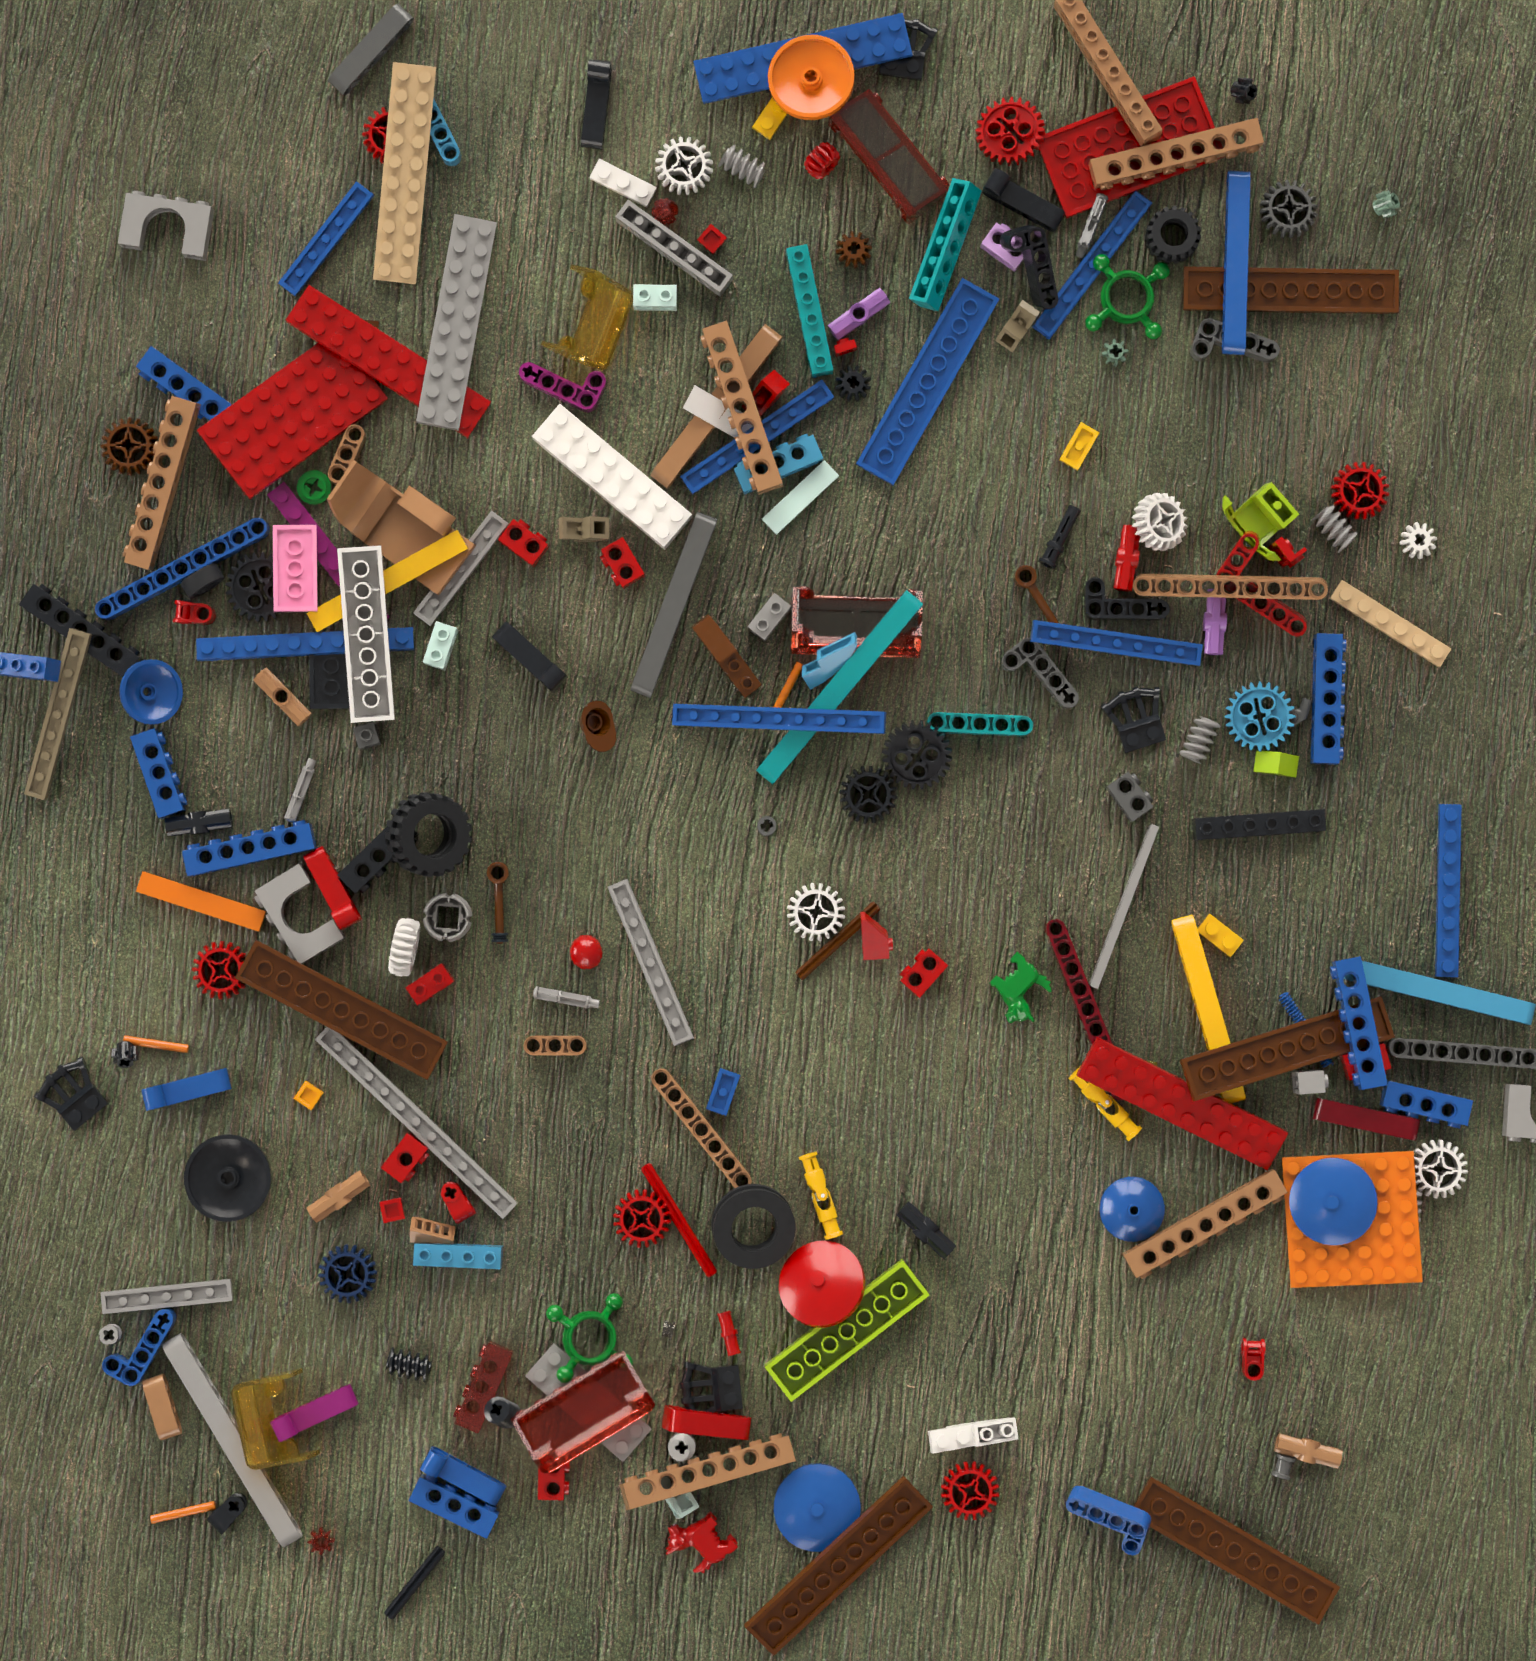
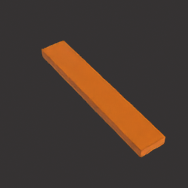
M142 871L136 889L138 893L258 932L261 930L267 912Z

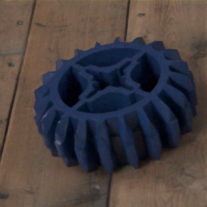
M348 1244L344 1245V1251H342L340 1246L335 1247L337 1254L332 1250L328 1251L331 1259L325 1256L322 1258L327 1265H319V1269L325 1270V1273L318 1274L319 1278L325 1277V1280L320 1282V1286L327 1284L328 1288L324 1290V1293L326 1294L332 1290L333 1293L330 1298L334 1299L336 1295H339L338 1302L340 1303L344 1300V1297H346L347 1303H351L352 1296L358 1302L360 1300L359 1293L365 1298L367 1292L364 1289L373 1290V1287L368 1283H375L377 1279L371 1277V1275L377 1274V1270H370V1267H373L376 1263L375 1261L367 1262L371 1258V1254H368L365 1258L362 1256L365 1252L364 1248L357 1253V1245H353L351 1251H349ZM339 1257H354L349 1265L335 1262ZM359 1262H361L365 1270L364 1280L356 1272ZM331 1267L339 1275L337 1285L331 1279ZM352 1267L351 1274H353V1278L348 1277L343 1281L345 1278L343 1270L346 1271ZM347 1282L357 1283L361 1286L354 1291L341 1290Z

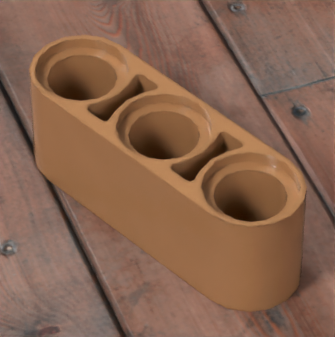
M350 425L346 429L330 465L328 477L335 485L340 480L334 479V473L337 470H343L345 473L353 460L357 462L366 442V433L359 425ZM360 431V439L356 441L351 440V433ZM350 450L353 453L352 458L347 461L343 460V452Z
M534 1035L524 1041L523 1047L529 1055H581L587 1049V1041L582 1036ZM532 1039L537 1040L540 1044L536 1052L528 1048V1043ZM553 1039L561 1042V1049L557 1052L550 1049V1042ZM575 1039H579L583 1043V1048L579 1052L574 1051L571 1047V1043Z
M165 1374L142 1380L143 1390L159 1439L162 1441L181 1435V1423Z

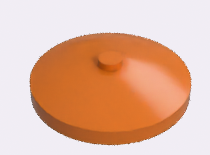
M804 35L785 43L775 53L768 70L769 89L776 104L787 114L803 120L823 119L836 113L850 98L855 81L853 64L846 50L836 41L820 35Z

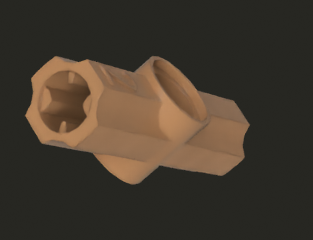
M267 667L261 670L253 679L298 727L312 715ZM282 691L287 692V700L280 703L277 699L278 694Z
M359 1170L344 1182H340L324 1193V1196L306 1209L312 1219L318 1223L333 1211H338L351 1202L352 1198L368 1188L370 1183L361 1170Z
M1279 1433L1274 1448L1275 1452L1296 1457L1297 1460L1310 1464L1318 1463L1338 1469L1342 1461V1450L1322 1445L1320 1442L1308 1438L1299 1439Z

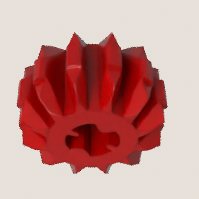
M822 142L819 146H815L813 151H810L804 166L812 177L823 179L838 165L841 156L833 145H830L828 142Z

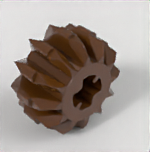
M851 231L850 238L843 234V241H837V246L840 248L836 249L835 252L841 255L838 258L839 262H843L846 259L845 267H849L850 262H852L854 269H856L858 261L864 266L866 264L864 258L870 259L871 257L868 251L872 250V246L866 245L869 242V238L861 240V232L858 233L857 237H854V231ZM851 246H856V249L859 248L856 254L848 251L851 250Z

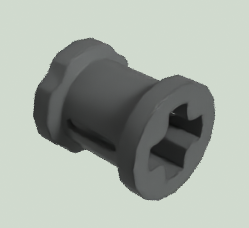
M1277 1453L1276 1467L1271 1475L1290 1480L1289 1474L1292 1463L1296 1459Z

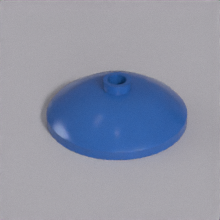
M149 659L135 663L126 671L120 684V700L123 708L130 717L144 724H159L170 719L179 709L183 697V687L179 675L170 665L160 660ZM145 688L149 691L147 696L143 693Z
M1124 1177L1110 1184L1102 1195L1099 1207L1100 1217L1105 1228L1116 1238L1128 1242L1142 1241L1152 1236L1162 1224L1165 1213L1163 1197L1159 1190L1151 1182L1140 1177ZM1132 1206L1137 1207L1138 1211L1136 1214L1130 1213Z

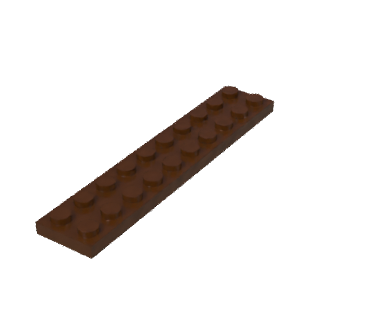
M1184 266L1183 311H1223L1224 267ZM1248 267L1247 312L1398 314L1399 270Z
M255 940L235 977L239 981L426 1080L431 1075L448 1043L445 1039L258 940Z
M1382 996L1370 999L1378 1041L1382 1042L1395 1038ZM1358 1004L1351 1005L1350 1007L1356 1008ZM1335 1010L1180 1059V1063L1192 1100L1197 1101L1351 1051L1349 1043L1346 1044L1344 1040L1345 1022H1341L1339 1010ZM1356 1017L1352 1024L1355 1029L1359 1030L1363 1022L1360 1018ZM1360 1039L1357 1042L1358 1049L1367 1046V1042L1364 1039Z
M905 1476L901 1477L744 1624L745 1628L774 1656L929 1512L933 1506Z
M1151 1476L1133 1506L1147 1512L1151 1516L1150 1527L1318 1625L1340 1589L1339 1585Z

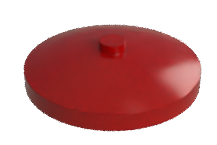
M815 1241L798 1248L785 1262L779 1277V1294L786 1310L799 1322L817 1328L831 1327L850 1317L861 1303L865 1291V1274L861 1263L848 1248L832 1241Z

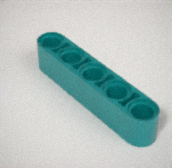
M935 712L928 717L926 722L928 724L933 717H939L943 724L937 733L945 732L948 734L1026 736L1033 729L1032 720L1028 716ZM961 718L964 722V727L962 729H955L952 725L953 719ZM976 719L984 720L985 728L983 730H977L974 727ZM1002 719L1007 723L1006 730L999 731L996 728L995 723L997 720ZM1024 720L1028 723L1029 727L1026 732L1018 730V721Z

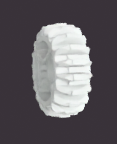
M679 137V143L677 144L674 139H671L672 146L670 147L665 143L663 147L666 152L659 150L658 154L662 158H656V163L660 166L655 167L656 172H662L657 176L658 180L665 179L662 186L666 187L671 184L669 191L673 192L677 188L678 195H681L682 189H685L686 195H689V189L691 188L697 193V185L704 188L705 184L702 180L709 182L710 177L707 174L713 173V169L708 167L713 165V160L708 159L711 153H703L706 150L705 145L698 148L699 140H695L691 144V137L687 138V142H683V138ZM682 150L691 151L697 156L686 157ZM675 153L677 162L671 166V169L667 170V162ZM681 160L685 165H688V173L681 167ZM702 162L700 173L696 178H693L692 169L697 166V163ZM682 175L687 181H677L671 176Z
M1154 493L1138 502L1139 506L1134 509L1136 514L1131 517L1136 520V523L1132 526L1137 528L1134 535L1141 536L1139 542H1145V547H1152V550L1166 551L1182 542L1181 538L1186 535L1184 530L1188 527L1184 524V521L1188 518L1183 516L1186 509L1179 508L1181 502H1175V497H1168L1167 493Z
M811 883V890L809 891L805 885L802 886L804 893L801 894L796 890L795 894L799 898L796 900L791 897L790 901L794 902L795 905L787 906V909L793 910L792 914H787V918L794 917L795 921L789 923L790 926L797 924L798 927L794 932L798 933L800 929L803 930L801 938H805L806 934L809 933L810 941H813L814 935H817L818 941H822L821 934L823 933L829 939L828 931L831 930L836 934L837 930L833 926H842V923L838 922L837 919L845 918V915L839 914V911L845 910V907H838L837 905L843 901L842 898L835 900L834 897L838 892L835 891L830 895L828 892L831 887L828 886L823 891L822 883H819L818 889H815L814 883ZM816 894L812 906H799L805 897ZM822 895L831 901L834 912L822 908ZM817 901H819V910L822 909V912L827 913V915H818L814 924V918L805 909H814ZM798 912L810 916V929L800 922ZM820 918H833L826 928L816 930Z
M401 918L398 921L389 956L388 968L391 974L401 977L411 974L420 938L421 927L419 921L410 918Z
M1440 1139L1437 1142V1146L1434 1140H1430V1147L1426 1143H1422L1424 1151L1422 1152L1416 1148L1415 1152L1419 1156H1414V1161H1416V1185L1420 1183L1417 1190L1421 1192L1426 1188V1196H1429L1433 1191V1198H1438L1439 1192L1443 1198H1446V1190L1451 1195H1454L1455 1192L1452 1187L1460 1190L1461 1186L1458 1184V1181H1466L1465 1178L1461 1177V1173H1468V1170L1462 1169V1166L1467 1165V1161H1460L1464 1154L1459 1153L1456 1155L1459 1148L1455 1146L1451 1149V1142H1447L1444 1146L1443 1140ZM1436 1152L1431 1163L1423 1164V1161L1429 1154ZM1443 1152L1452 1158L1454 1167H1449L1445 1164ZM1439 1163L1440 1167L1448 1170H1442L1438 1174L1436 1171L1428 1168H1434ZM1422 1171L1431 1173L1433 1186L1425 1181ZM1453 1174V1177L1447 1184L1440 1186L1445 1175Z

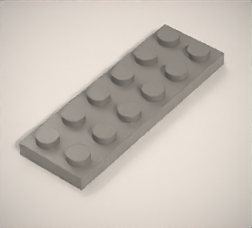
M553 1343L525 1376L624 1462L652 1428L579 1364L573 1370V1379L569 1383H561L556 1376L557 1370L561 1366H566L571 1358L556 1343Z

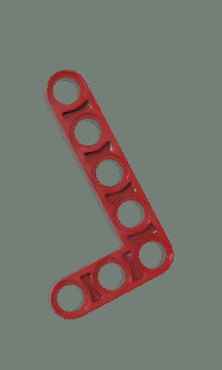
M1253 531L1245 532L1218 569L1216 575L1229 573L1231 576H1242L1241 572L1258 549L1260 543L1258 534ZM1252 537L1255 539L1256 544L1253 547H1247L1244 544V539ZM1234 555H1240L1244 561L1240 565H1235L1231 558ZM1231 581L1224 585V588L1229 592H1233L1237 588L1236 584ZM1253 582L1247 584L1249 592L1258 590V586ZM1236 598L1293 636H1301L1306 632V618L1279 599H1267L1265 606H1258L1255 602L1256 598ZM1281 608L1285 611V616L1283 618H1276L1273 611ZM1299 620L1304 626L1301 630H1294L1291 626L1292 622Z

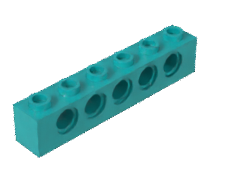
M952 178L909 297L911 301L921 308L935 311L940 309L982 190L970 181Z
M804 244L786 248V256L811 377L833 374V366L808 245Z

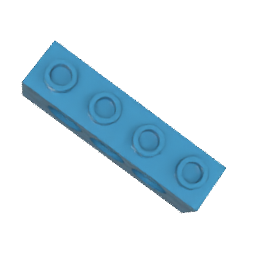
M801 435L796 438L797 442L790 445L788 442L778 445L776 447L777 450L772 452L774 458H781L784 461V465L778 468L781 479L823 461V456L814 435ZM796 449L804 453V456L799 460L794 459L791 455ZM743 461L737 463L734 473L744 495L755 491L752 490L749 478L752 477L750 469L745 470ZM763 464L758 465L764 469L763 474H765L768 470L767 466Z
M414 1243L413 1266L501 1269L503 1245Z

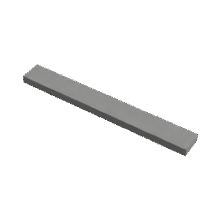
M1149 825L1090 979L1089 986L1092 988H1099L1159 827L1156 825Z
M628 879L608 886L610 895L673 1045L677 1046L693 1039L692 1031Z

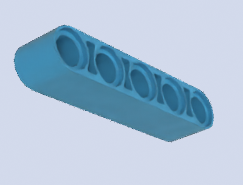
M433 98L432 112L437 113V118L431 121L430 136L444 163L448 166H456L461 161L459 147ZM440 131L447 133L446 138L438 140L436 135ZM450 150L457 152L456 156L452 159L445 157L446 153Z

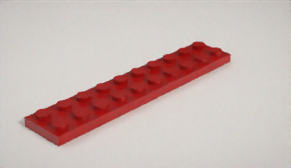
M308 285L285 321L419 407L427 360L314 287ZM468 386L466 388L459 431H456L467 439L491 404V401Z
M1096 1037L1076 1074L1077 1077L1267 1171L1288 1135L1286 1130L1216 1095L1193 1101L1185 1080L1099 1037Z

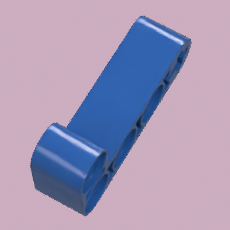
M227 1068L142 1089L141 1092L146 1111L226 1091L232 1089Z
M169 1307L159 1310L154 1315L130 1359L117 1353L112 1354L103 1360L102 1368L104 1372L128 1386H134L141 1382L177 1319L176 1312ZM167 1313V1319L170 1321L165 1322L162 1327H158L163 1321L162 1316ZM151 1332L158 1333V1343L150 1340L149 1335ZM140 1351L147 1352L149 1357L147 1362L139 1359ZM110 1359L118 1361L119 1367L117 1370L110 1368ZM129 1370H135L137 1372V1380L133 1381L129 1379Z
M434 1446L431 1447L420 1467V1470L434 1478L440 1477L493 1506H497L507 1487L501 1481Z
M1083 1486L1073 1487L1066 1501V1508L1069 1512L1125 1534L1121 1546L1122 1550L1132 1556L1139 1554L1151 1524V1516L1147 1512Z

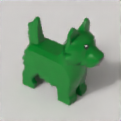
M1016 952L1010 961L1017 964V970L1009 973L1005 980L996 975L989 984L997 989L1004 1003L1008 1006V1011L1005 1014L1008 1023L1011 1024L1014 1021L1023 1022L1027 1019L1034 1022L1030 1007L1024 999V994L1035 983L1050 993L1052 991L1051 981L1046 980V976L1039 974L1032 964L1026 962L1025 957Z

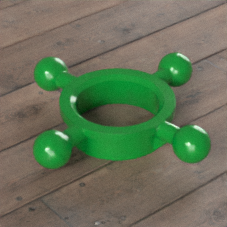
M1099 254L1093 259L1094 268L1098 271H1103L1108 279L1105 281L1100 294L1103 311L1097 315H1089L1085 320L1086 328L1090 331H1097L1101 328L1102 321L1108 317L1121 324H1133L1141 321L1146 327V336L1149 339H1158L1162 334V327L1158 323L1152 322L1147 316L1154 303V291L1151 284L1157 279L1167 278L1170 273L1169 266L1164 262H1159L1153 267V272L1147 277L1132 270L1114 273L1109 266L1110 260L1106 255ZM1132 278L1142 284L1146 291V303L1141 311L1136 314L1126 315L1118 312L1112 306L1109 293L1112 285L1117 280Z
M612 1293L607 1296L605 1301L606 1307L602 1313L582 1311L570 1319L563 1314L560 1306L551 1305L546 1311L548 1320L560 1322L565 1326L562 1334V1343L565 1352L571 1358L566 1366H561L557 1370L556 1376L561 1383H569L573 1379V1370L578 1363L582 1365H596L610 1357L616 1362L619 1370L628 1371L632 1368L633 1359L628 1354L620 1355L614 1350L616 1331L612 1322L608 1319L612 1312L620 1309L623 1304L622 1297L619 1294ZM587 1319H596L606 1327L608 1343L601 1354L586 1358L575 1350L572 1343V1335L579 1323Z

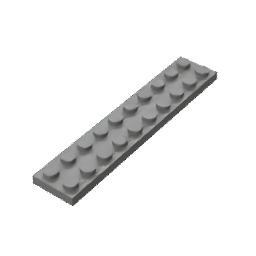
M454 214L416 423L459 431L497 222Z

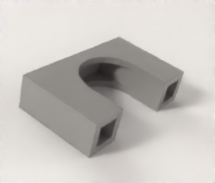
M141 191L126 193L118 244L121 248L143 251L146 228L150 220L157 214L172 212L182 217L185 223L182 255L185 258L206 261L214 216V209L209 206L208 202L196 201V204L189 203L187 199L176 197L175 200L167 199V196L154 194V197L145 196L146 193Z
M298 864L256 889L255 893L257 896L254 898L260 908L264 907L268 914L265 916L270 925L277 927L279 931L277 936L283 945L287 944L291 950L288 952L290 958L304 964L346 937L342 930L338 928L334 919L316 930L305 934L298 933L288 926L284 917L286 902L292 895L313 883L302 864Z
M1505 1084L1502 1136H1507L1508 1141L1521 1142V1138H1530V1142L1536 1143V1124L1530 1114L1531 1086Z

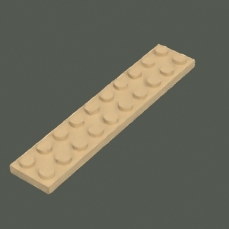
M393 62L373 280L416 284L436 67Z

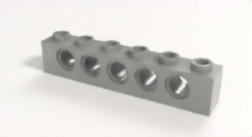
M630 200L626 201L615 216L618 224L719 297L722 296L733 281L731 273Z

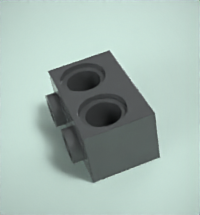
M1128 771L1105 788L1131 823L1153 808L1151 804L1153 799L1147 791L1143 792L1138 786L1141 782L1134 773L1130 774ZM1122 781L1130 784V791L1128 793L1121 792L1119 785ZM1134 799L1142 801L1143 807L1140 811L1133 809L1132 801Z

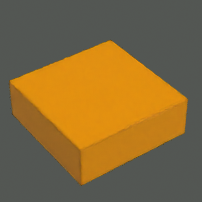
M306 1080L293 1099L312 1111L324 1092Z

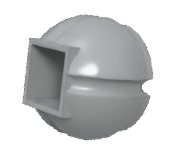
M447 893L438 894L431 898L424 908V913L426 914V917L423 918L424 927L433 938L439 941L447 939L448 942L459 940L465 936L472 923L469 920L472 917L471 907L463 897L457 894H452L451 896ZM440 906L459 908L458 929L438 927Z

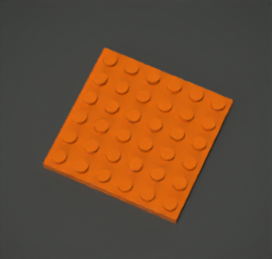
M1414 1151L1282 1157L1283 1183L1288 1192L1284 1194L1291 1288L1423 1282ZM1323 1158H1343L1354 1162L1370 1176L1376 1188L1378 1206L1371 1226L1361 1237L1347 1244L1326 1245L1310 1239L1298 1228L1291 1215L1289 1196L1294 1180L1306 1166Z

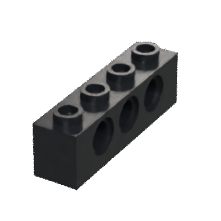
M388 826L337 874L355 894L366 892L371 887L369 882L375 877L379 879L387 871L385 867L390 862L395 863L391 857L393 852H389L386 846L390 843L388 839H385V832H389ZM416 830L414 831V843L418 841L416 837L419 835ZM378 850L385 852V859L382 862H377L374 858L375 852ZM362 865H367L370 869V873L366 877H361L359 874V868Z

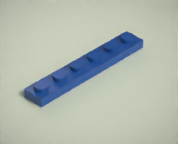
M356 181L278 284L297 297L372 200L374 194Z

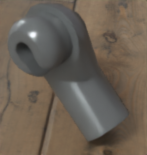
M1302 698L1300 707L1290 711V714L1296 716V718L1290 719V722L1298 724L1306 720L1313 700Z

